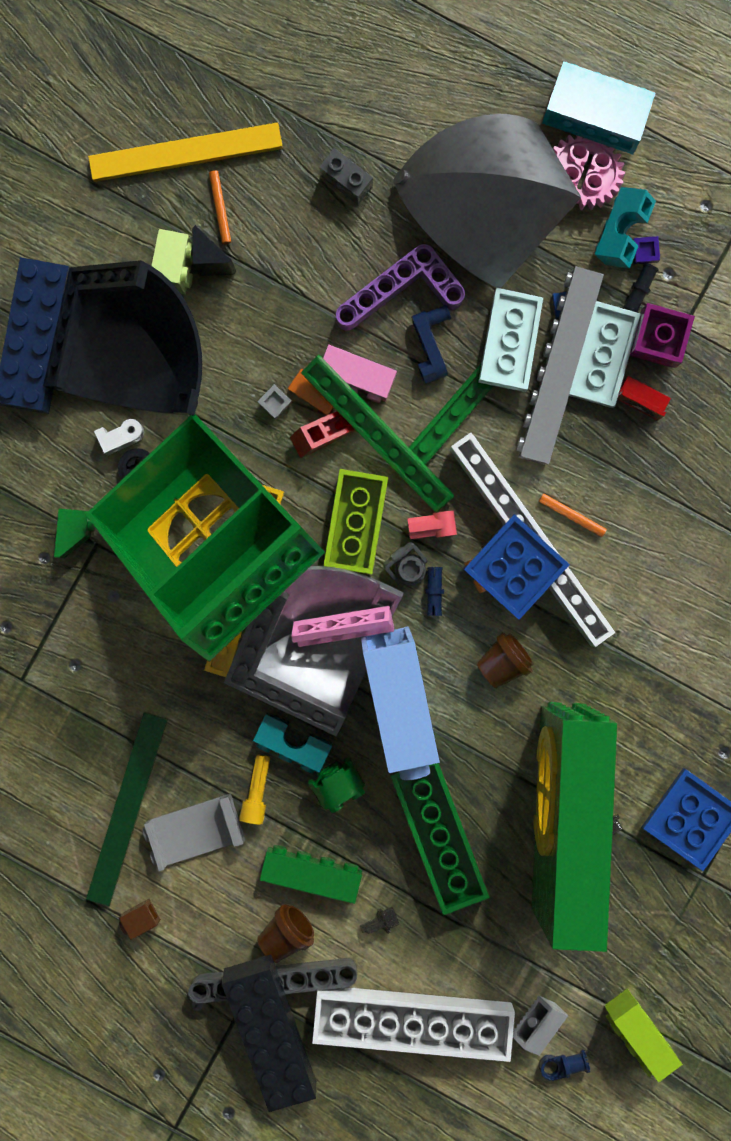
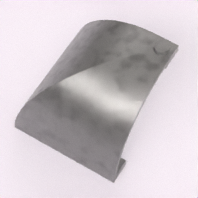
M510 114L482 115L458 122L444 129L425 142L410 157L402 169L397 172L393 179L405 206L422 229L460 265L496 288H501L581 198L538 123Z
M310 566L247 626L224 683L337 736L367 670L361 637L298 647L297 642L293 643L291 637L293 623L295 621L390 606L391 615L393 616L404 592L357 572L335 567Z

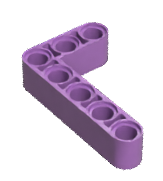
M422 244L343 303L336 311V321L343 330L355 328L420 277L423 278L443 305H447L450 310H455L462 305L465 291L434 249L429 245ZM426 254L430 260L422 263L418 261L417 256ZM406 268L410 271L411 275L403 278L399 276L398 271ZM434 273H441L445 279L442 282H436L433 280L432 275ZM382 283H388L392 289L384 293L378 287ZM449 292H456L459 295V300L450 301L447 298V294ZM363 298H370L373 304L365 308L359 302ZM345 312H349L354 316L350 322H343L340 317Z

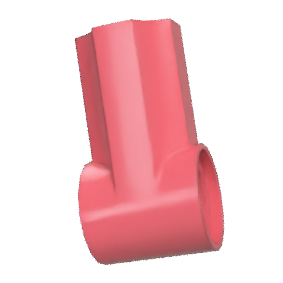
M454 511L437 512L430 516L407 519L410 539L457 535Z

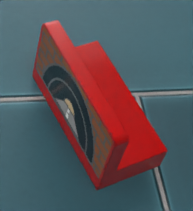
M627 376L623 382L617 400L657 421L665 416V409L671 399L630 376Z

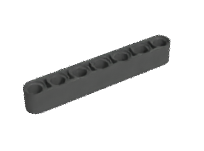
M350 958L276 966L285 994L345 988L352 986L357 980V965ZM344 968H349L353 974L349 977H344L340 971ZM325 971L329 976L326 979H319L316 973ZM223 972L197 975L189 987V998L193 1002L200 1004L228 1001L224 990L219 986V983L222 982ZM301 974L304 980L296 982L291 976ZM201 984L206 987L207 991L200 993L196 990L195 986Z

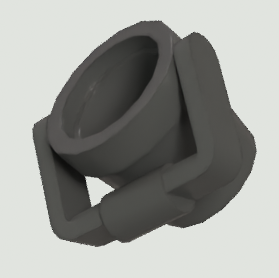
M409 542L404 547H400L384 562L383 567L397 585L402 583L412 586L423 580L426 573L424 563L428 561L414 543ZM414 549L418 556L407 555V553ZM396 563L394 575L389 568Z

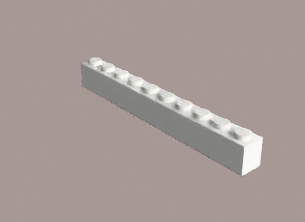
M469 433L452 445L449 449L502 524L504 525L515 514L556 551L474 435ZM567 567L549 589L589 645L596 647L612 636L615 631L569 567Z

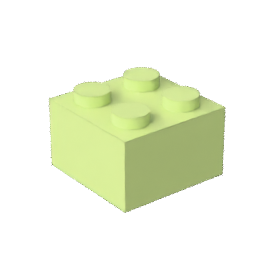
M159 229L152 266L167 277L180 294L186 295V290L191 287L193 274L190 273L191 265L193 264L192 241L188 234Z

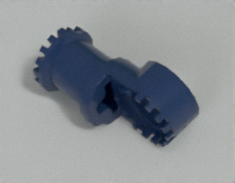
M580 1050L579 1054L567 1057L565 1055H545L539 1062L542 1076L549 1081L570 1078L571 1074L583 1071L590 1073L589 1062H586L588 1058L585 1050ZM553 1061L557 1064L556 1071L550 1074L544 1071L545 1064Z

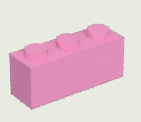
M328 345L323 359L357 394L359 391L367 394L366 398L371 401L380 403L383 400L386 402L397 374L396 370Z

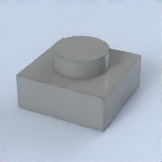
M275 384L257 401L275 420L292 403Z

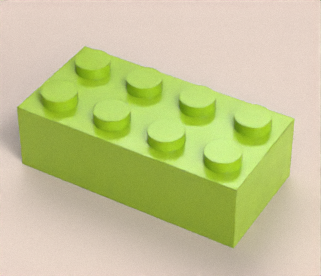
M344 469L339 470L324 566L372 575L388 477Z

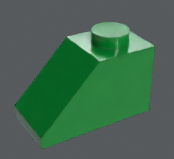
M59 508L54 557L66 558L91 537V531H95V526L86 516L88 511Z

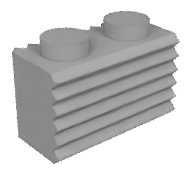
M537 996V1000H534V1004H531V1008H528L529 1012H526V1016H523V1020H520V1024H517V1028H514L513 1038L524 1050L540 1056L568 1015L555 1002Z

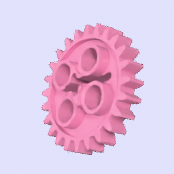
M568 135L566 142L560 140L558 146H554L553 150L567 174L574 179L572 182L581 195L577 204H579L580 210H583L587 204L589 209L593 210L595 203L601 208L604 202L610 203L613 196L616 197L619 191L618 188H621L623 184L622 179L625 172L621 170L624 162H618L621 154H613L615 148H608L606 145L577 135L574 140L572 136ZM589 154H592L593 157L581 189H578L577 185ZM574 155L580 156L581 159L574 157ZM596 163H600L604 167H599ZM589 184L595 185L596 188L590 187Z

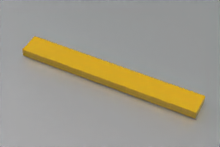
M277 122L90 155L88 157L92 180L98 182L283 149Z

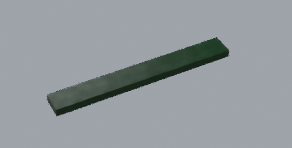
M146 712L143 713L86 897L87 900L106 906L111 905L168 721L166 718Z

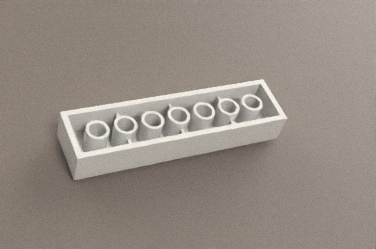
M348 987L318 990L312 1044L511 1062L515 1011L511 1002Z

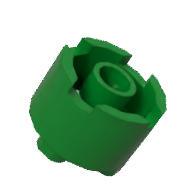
M345 758V763L341 765L337 761L322 769L320 773L316 774L318 776L317 780L313 781L311 779L308 782L321 807L325 810L329 809L331 813L340 810L344 806L343 803L350 798L355 800L365 793L363 789L365 783L350 758Z

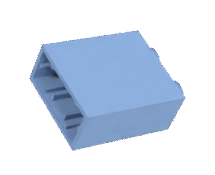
M409 627L394 629V632L361 637L363 655L388 772L399 771L402 780H414L430 774L429 765L440 762L416 646Z

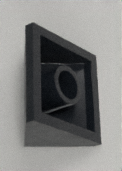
M195 225L192 228L193 265L199 276L234 275L236 269L232 259Z

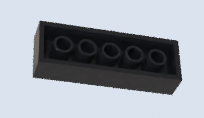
M272 955L224 968L222 987L268 1111L273 1112L316 1099L317 1081Z

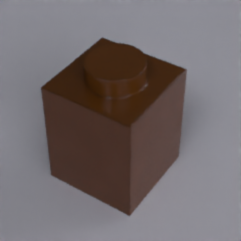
M147 899L123 912L119 918V925L125 935L128 934L130 940L156 927L161 919L150 899Z

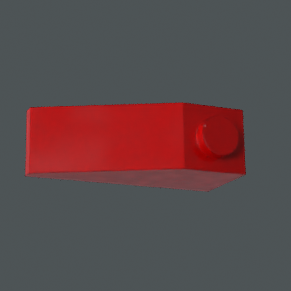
M336 411L300 427L289 438L300 458H303L356 430Z

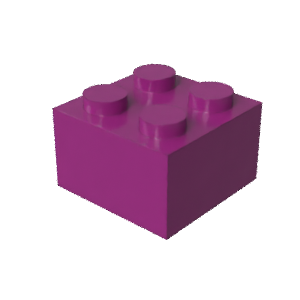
M647 303L641 309L640 320L629 356L676 368L682 364L695 316Z

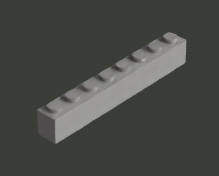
M577 266L572 270V273L567 272L563 285L567 287L565 297L560 296L557 310L560 311L558 320H553L550 334H554L551 344H546L543 357L547 358L544 367L540 366L536 379L540 381L538 391L533 390L530 404L533 405L531 414H526L523 428H527L524 438L520 437L516 451L520 452L519 458L543 465H548L550 462L604 274Z

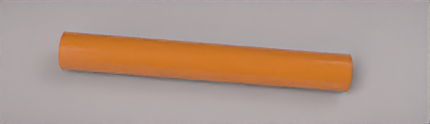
M210 171L209 177L222 244H230L231 237L218 171Z
M544 493L539 499L540 503L600 537H603L607 530Z

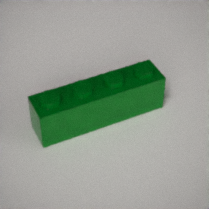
M274 845L273 848L268 847L260 881L355 904L362 878V870L358 869L359 866L352 863L336 864L334 859L328 857L312 858L310 853L304 851H297V854L288 852L286 847Z

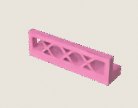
M390 606L295 621L291 637L293 643L297 642L298 647L394 632V623Z

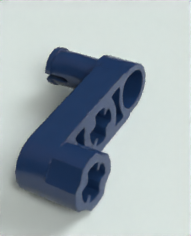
M443 305L426 313L423 311L411 316L417 336L427 358V361L417 365L425 385L448 376L445 363L431 331V326L451 319L447 305Z

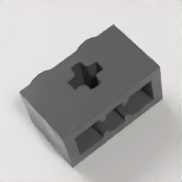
M333 148L319 167L320 177L357 205L361 203L373 187V177L335 148Z

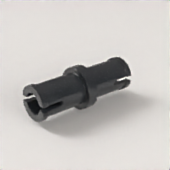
M644 263L637 281L632 283V291L623 306L624 309L638 313L645 296L649 295L651 291L649 287L659 270L657 267Z

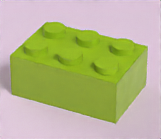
M628 988L604 1005L608 1011L606 1018L610 1022L611 1027L622 1038L625 1046L633 1057H636L648 1077L653 1075L659 1083L683 1065Z

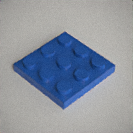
M514 514L464 570L516 618L520 619L570 564Z
M683 768L644 822L642 828L697 868L704 871L731 833V801Z

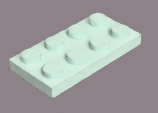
M500 288L495 289L479 383L522 392L528 390L543 297Z
M596 301L569 396L610 408L615 407L640 320V313Z

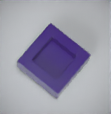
M658 236L633 239L638 245L634 256V265L658 263L660 261Z

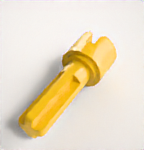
M260 754L256 756L248 799L242 802L239 821L257 825L263 824L266 805L262 800L270 762L269 756Z

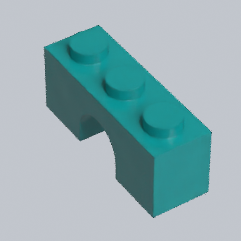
M620 188L618 196L614 200V206L609 219L605 223L602 237L596 246L595 255L605 265L623 268L631 267L638 245L629 235H626V232L633 224L648 223L656 200L646 189Z
M267 712L253 740L258 743L256 747L265 752L273 750L279 753L278 757L286 762L292 763L294 760L301 764L300 768L313 774L314 771L320 773L333 743L311 733L305 744L293 746L285 738V731L289 722Z

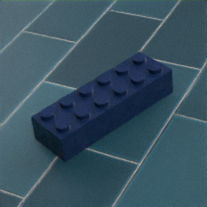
M20 257L0 363L1 406L49 414L54 389L44 387L43 384L70 268L67 265Z

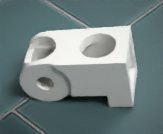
M134 419L124 421L121 427L109 432L103 427L94 431L104 454L107 456L139 442L144 437L143 426Z

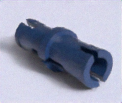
M427 567L428 589H425V594H428L427 616H434V606L435 616H442V594H444V589H442L443 567Z

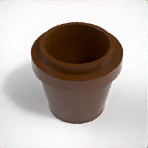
M502 632L497 636V641L476 662L483 676L496 689L522 675L528 676L533 672L531 666L534 663L519 641L510 633L506 635Z
M284 904L275 911L273 919L261 934L258 935L257 942L264 955H272L273 961L278 963L300 950H307L314 943V930L303 912L294 906Z

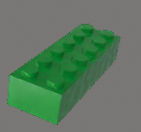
M439 763L429 765V775L414 780H402L399 771L390 773L443 915L490 898Z

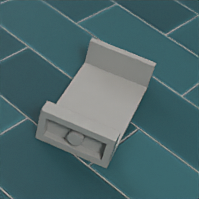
M231 793L150 819L144 824L145 828H143L145 841L150 842L152 851H150L152 863L154 866L157 865L159 871L164 870L167 865L232 844L234 847L242 845L245 841Z

